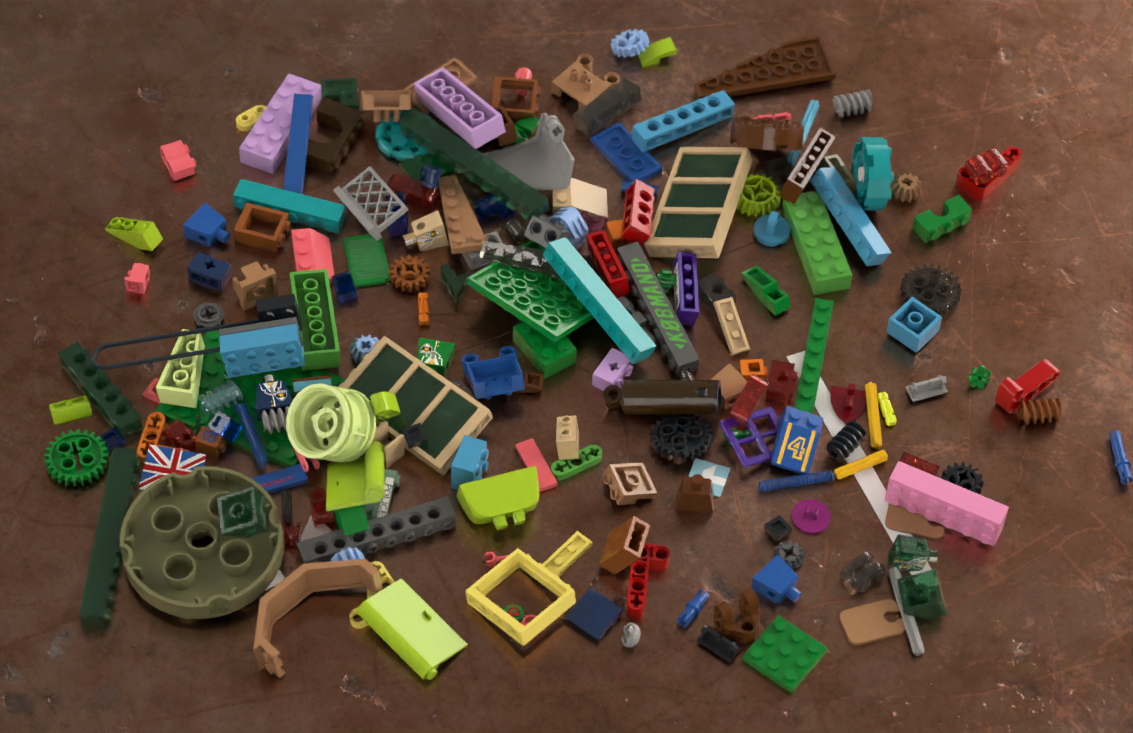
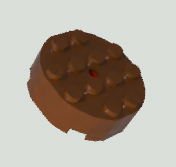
M749 116L734 117V120L731 121L730 144L736 142V146L775 151L776 149L796 151L803 147L804 126H802L801 122L791 123V119L774 120V117L751 119Z

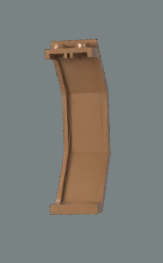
M366 559L305 563L261 597L253 649L259 670L261 671L265 667L270 674L274 673L278 678L285 674V671L281 668L283 665L282 660L277 657L280 653L270 644L272 628L278 619L312 592L365 587L373 594H376L383 590L379 570Z

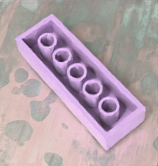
M444 67L413 83L417 100L475 149L506 132L502 115Z
M288 74L239 147L240 162L273 174L288 152L294 94L313 95L312 115L322 100L321 85Z

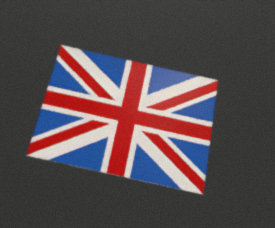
M149 444L138 489L145 490L158 479L173 472L178 475H187L195 467L204 466L207 455Z

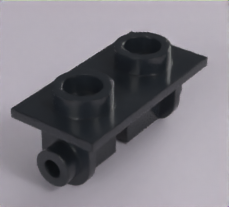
M704 625L701 629L702 634L697 639V642L728 662H731L742 649L736 642H732L712 629L711 626L707 627Z

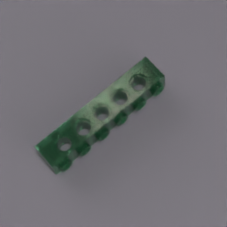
M77 341L58 352L60 365L122 440L142 429L141 420L143 418L141 413L133 409L127 397H123L118 385H113L108 373L103 372L94 365L90 353L85 346L82 347Z

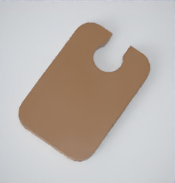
M890 503L888 505L885 525L888 529L930 539L942 538L945 527L931 526L924 515L910 513L900 505L894 506Z
M892 599L846 609L840 614V622L848 641L852 645H862L903 634L906 630L902 618L897 619L895 622H888L884 618L886 613L899 612L897 603Z

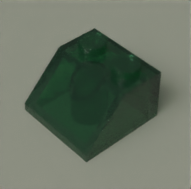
M254 486L217 497L222 535L251 537L268 531L264 495Z
M936 569L897 579L905 615L932 619L948 614L941 580Z

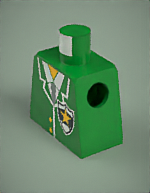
M419 338L418 360L445 377L455 356V343ZM418 369V373L424 375L423 380L425 382L433 383L435 381Z

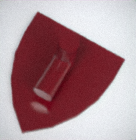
M853 383L849 384L848 388L831 386V405L838 418L845 425L849 421H855L859 418L867 407L866 391L857 390L856 385Z

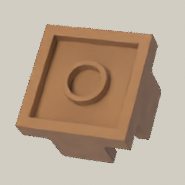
M257 261L241 268V272L246 278L245 280L239 282L236 277L232 278L233 289L240 299V305L243 310L256 306V300L278 296L276 272L273 268L270 269L267 264L263 265L262 269Z

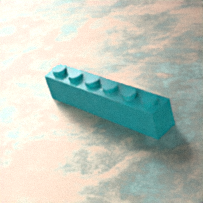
M240 179L233 194L234 207L243 210L247 202L289 213V221L293 223L316 227L328 232L339 233L346 219V205Z

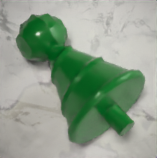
M730 427L737 440L752 436L749 429H746L744 432Z

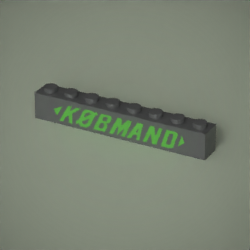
M635 242L617 248L616 255L628 278L631 294L636 296L638 307L641 311L643 310L647 319L646 323L651 325L653 336L659 341L663 355L667 356L670 369L674 370L677 376L698 370L700 359L639 243Z

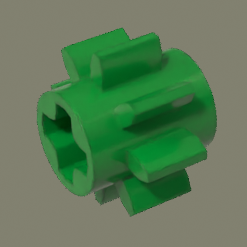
M661 269V273H656V277L664 292L669 293V288L674 289L676 275H673L672 271Z

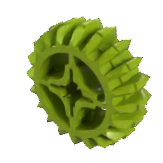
M758 172L755 176L750 173L746 178L736 209L741 210L742 214L747 213L748 217L754 215L757 218L758 215L771 214L772 210L776 211L780 205V186H777V181H772V177L766 178L765 174L759 176Z

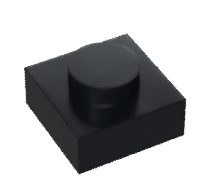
M421 423L402 429L409 449L427 443Z
M781 515L764 524V530L775 542L792 533V527Z

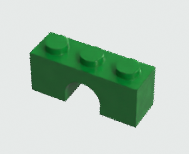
M957 195L944 202L943 216L934 215L930 209L915 216L912 229L926 243L937 239L946 232H951L960 225L967 224L970 221L972 209L960 195Z

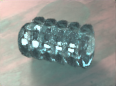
M228 380L226 385L220 384L219 388L214 387L212 391H207L206 395L201 394L199 396V403L204 414L210 418V411L216 415V408L222 412L223 405L230 408L229 401L236 405L237 397L240 401H243L244 398L237 384Z

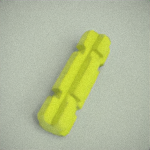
M886 392L878 393V403L880 404L879 406L886 425L889 427L896 425L897 419L893 414L894 411L890 400H888V394Z

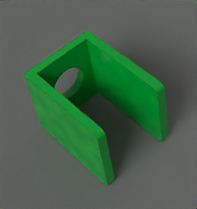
M363 505L333 510L339 530L343 529L345 536L369 529Z

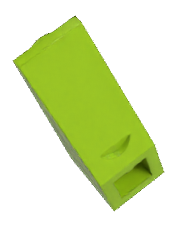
M115 217L105 228V231L141 250L153 251L163 240L154 222Z

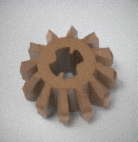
M903 172L901 175L897 174L893 183H891V193L895 195V200L901 199V202L906 200L910 203L911 200L916 201L918 196H920L922 183L918 180V176H912L911 173L906 175Z

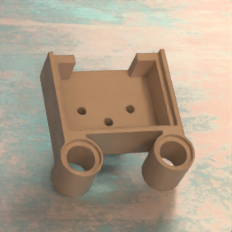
M581 54L577 57L576 62L552 81L551 94L560 97L562 91H564L579 102L578 110L587 117L609 97L618 94L620 76L615 72H608L604 76V81L592 74L593 58L588 54Z
M361 90V109L373 110L374 122H381V110H383L384 122L391 121V110H393L394 122H400L401 110H411L413 108V90Z

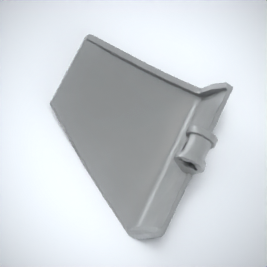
M542 113L535 137L510 147L472 156L471 162L484 184L524 190L566 189L570 185L574 157L563 141L565 129L560 124L558 117Z

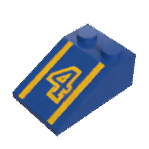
M786 406L779 418L771 464L799 474H808L821 434L823 417Z

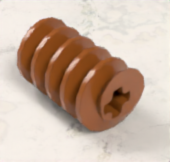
M1050 398L1048 401L1042 399L1041 402L1036 399L1033 403L1030 400H1027L1026 403L1024 401L1019 402V415L1026 425L1029 424V419H1032L1033 424H1036L1037 418H1039L1041 424L1044 423V418H1047L1048 423H1051L1052 417H1054L1056 422H1059L1062 410L1060 398H1056V400Z

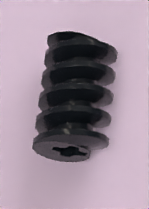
M849 421L827 443V452L835 461L843 463L845 458H848L850 453L854 452V448H858L859 444L864 441L865 429L859 423Z

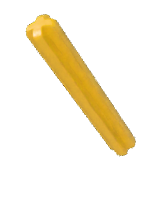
M869 382L865 385L870 443L872 448L879 449V447H882L877 385Z

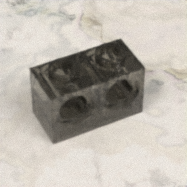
M786 156L765 161L764 166L766 178L772 177L777 190L781 191L793 171V166L788 162Z

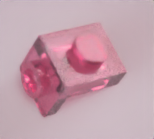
M582 210L580 214L589 228L588 234L605 230L607 222H609L606 217H590L586 210Z

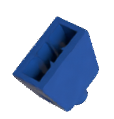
M204 203L183 224L184 237L206 246H212L217 240L226 243L230 238V233L226 232L225 218L207 203Z
M778 554L752 578L751 589L775 603H781L786 597L796 602L802 595L796 589L798 575Z

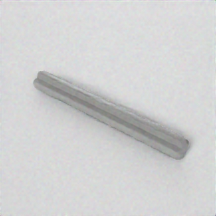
M893 567L888 570L889 578L912 651L918 656L923 654L925 649L900 570L897 567Z

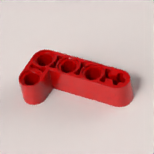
M1016 146L1008 147L980 173L970 167H961L958 170L956 187L975 200L985 199L1019 167L1022 156L1021 149Z
M1044 359L1017 380L1013 381L1010 377L1004 379L998 387L995 402L1011 414L1019 409L1020 401L1026 403L1027 400H1031L1056 381L1061 371L1047 359Z
M644 544L641 556L644 557H640L631 564L626 614L631 620H639L644 616L648 571H664L669 567L670 550L666 546Z

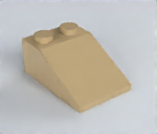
M571 178L570 185L566 189L552 190V216H554V213L559 212L561 208L574 207L578 210L583 220H608L607 189Z

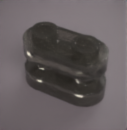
M865 551L848 563L840 572V576L846 582L852 579L851 587L856 592H864L870 587L871 583L875 580L879 581L884 577L885 566L879 561L873 564L874 556L869 551Z

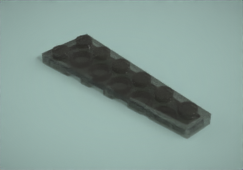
M489 241L482 242L479 255L481 258L561 278L544 258L543 253L545 250ZM581 255L592 268L593 258Z

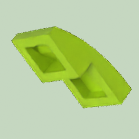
M671 37L650 44L649 47L645 48V51H640L637 57L642 67L658 64L660 58L676 55L677 49Z

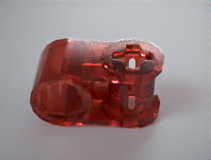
M175 419L161 431L164 439L176 448L196 452L195 433L179 419Z
M320 487L313 488L309 493L314 527L328 522L334 523L332 510L327 511L326 509L327 493Z

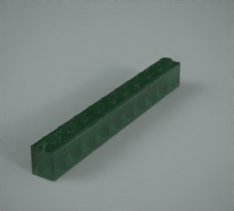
M414 107L399 120L400 132L403 136L411 138L416 145L424 147L431 155L440 158L444 164L452 166L457 173H462L470 182H475L482 190L490 192L498 201L506 203L511 210H516L526 220H531L532 216L544 215L550 209L546 196Z
M113 447L79 612L81 626L105 628L106 621L111 618V608L109 606L110 603L114 602L115 592L113 591V586H117L118 574L116 571L117 568L120 569L121 527L125 515L130 508V501H134L135 491L133 490V485H137L138 474L136 470L140 469L141 457H138L137 449Z

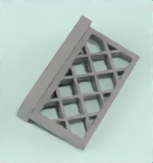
M370 166L342 189L337 186L333 190L340 201L346 205L348 210L376 241L382 238L380 233L409 210ZM372 174L371 181H364L368 175ZM382 185L380 191L373 192L374 186ZM363 186H370L369 192H362ZM358 187L357 193H349L352 188ZM391 195L389 202H382L384 196ZM379 196L378 202L371 203L372 197ZM360 197H367L366 203H359ZM388 206L386 213H380L381 207ZM393 206H401L399 210L392 212ZM376 207L375 213L368 214L369 208ZM385 217V221L378 226V218Z

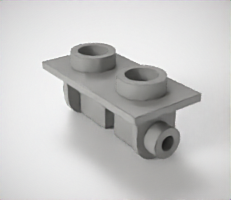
M941 375L927 381L913 382L911 385L905 386L912 402L948 393L944 385L947 383V379Z

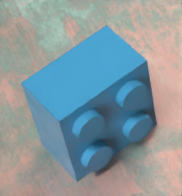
M911 297L889 318L887 333L917 353L939 332L942 317L914 297Z
M464 435L451 465V488L458 490L461 484L482 479L481 475L483 472L486 473L489 461H486L489 455L487 441Z

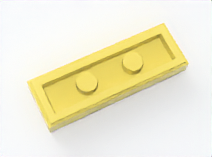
M576 531L543 565L549 572L555 573L560 577L592 546V541Z

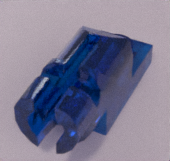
M504 188L492 195H488L487 199L482 198L476 201L474 209L479 218L483 220L499 214L505 220L533 205L534 191L525 190L514 195L510 189Z

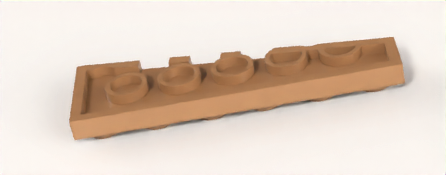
M456 175L440 177L438 185L451 254L487 250V240Z

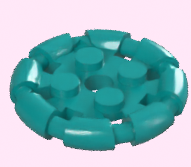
M413 109L401 110V119L404 120L401 122H394L392 112L391 121L384 122L383 118L375 132V139L379 143V149L388 157L397 158L398 161L413 159L418 155H426L435 147V144L440 142L441 138L437 122L428 114H421L419 110ZM405 135H411L412 137H411V138H406V137H404V136H405Z

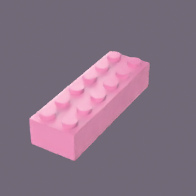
M898 461L889 478L884 500L894 506L900 505L910 513L924 515L929 521L937 522L946 528L956 530L965 536H970L991 546L996 544L1009 508L1006 505Z

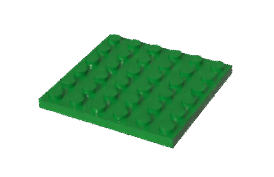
M532 240L468 277L466 284L554 342H557L594 318L544 258L543 253L546 248Z

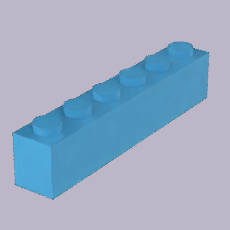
M835 167L820 168L810 179L818 194L866 266L882 264L892 252Z

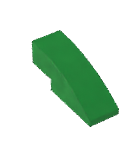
M755 265L741 272L742 277L753 293L775 316L791 308L789 295L778 287V281L759 266Z

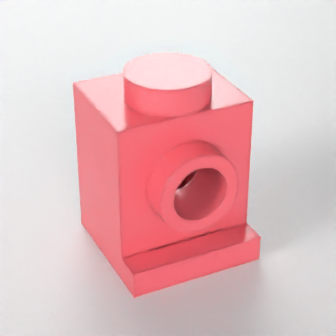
M142 263L133 264L132 270L128 271L127 277L124 279L127 292L145 294L150 279L149 265Z

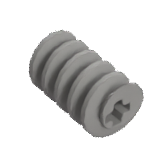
M869 89L866 91L861 90L859 93L853 92L852 95L847 93L845 96L833 97L834 109L841 118H843L844 112L847 116H850L851 110L854 115H857V109H859L861 114L864 113V108H866L867 112L871 111L873 98Z
M285 407L284 413L281 408H278L277 414H275L273 409H270L269 415H267L265 410L262 411L264 433L268 429L269 433L273 434L274 428L280 433L281 427L287 432L286 419L289 407Z

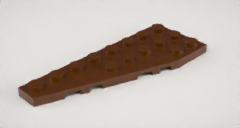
M820 35L786 41L782 43V46L776 49L773 47L761 56L758 54L736 64V67L731 70L726 69L718 76H711L695 83L694 90L697 99L705 98L723 90L731 97L832 80L836 78V73Z

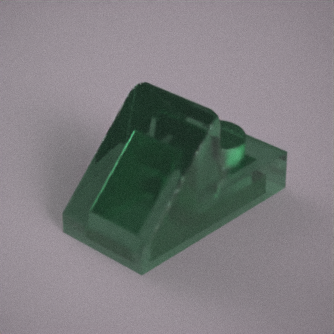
M448 263L441 265V279L455 303L459 304L468 287L466 282L469 272L457 276L454 269H450Z

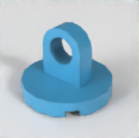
M772 210L771 214L763 215L757 219L754 224L753 233L759 243L775 247L778 244L786 243L789 239L791 228L786 219L780 216L779 212Z

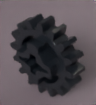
M956 462L953 467L948 465L947 469L943 470L941 479L977 494L981 493L984 483L982 481L983 475L978 474L979 469L973 470L971 469L972 464L967 467L964 462H962L961 466H958Z

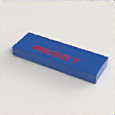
M301 464L251 478L261 485L268 494L308 483V478Z

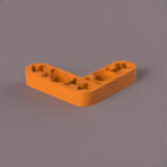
M153 412L147 418L137 448L138 459L145 463L147 454H143L146 453L149 444L167 447L159 445L166 426L165 416L161 412ZM156 420H160L157 422L156 428H154V422H156ZM150 434L157 436L154 440H148L146 437Z

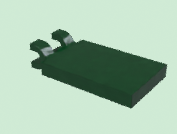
M456 135L449 143L443 140L435 144V147L426 155H418L413 159H406L400 162L399 168L416 189L421 191L427 188L419 180L423 164L441 168L442 174L440 177L450 176L465 168V162L471 161L472 156L470 154L472 149L469 146L462 149L463 146L460 143L462 138Z

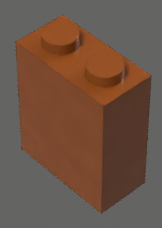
M632 516L611 531L608 535L599 566L616 575L638 560L641 556L650 525Z

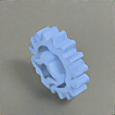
M627 30L625 33L621 32L620 36L616 35V39H612L611 47L614 55L617 54L618 57L622 55L624 58L628 55L633 57L636 54L639 55L640 51H645V48L649 47L650 41L647 32H643V30Z

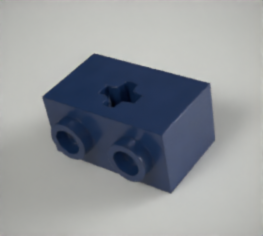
M199 252L196 253L187 267L188 280L220 292L224 290L232 277L231 264Z

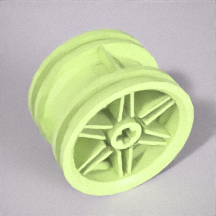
M321 383L312 384L302 389L292 400L288 409L286 429L292 446L301 455L313 459L345 463L358 459L370 447L376 430V416L369 399L359 391Z

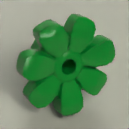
M980 365L978 369L976 367L972 368L971 374L967 378L970 381L969 385L972 388L977 386L978 389H983L984 383L988 384L990 382L988 377L991 376V371L986 370V367Z

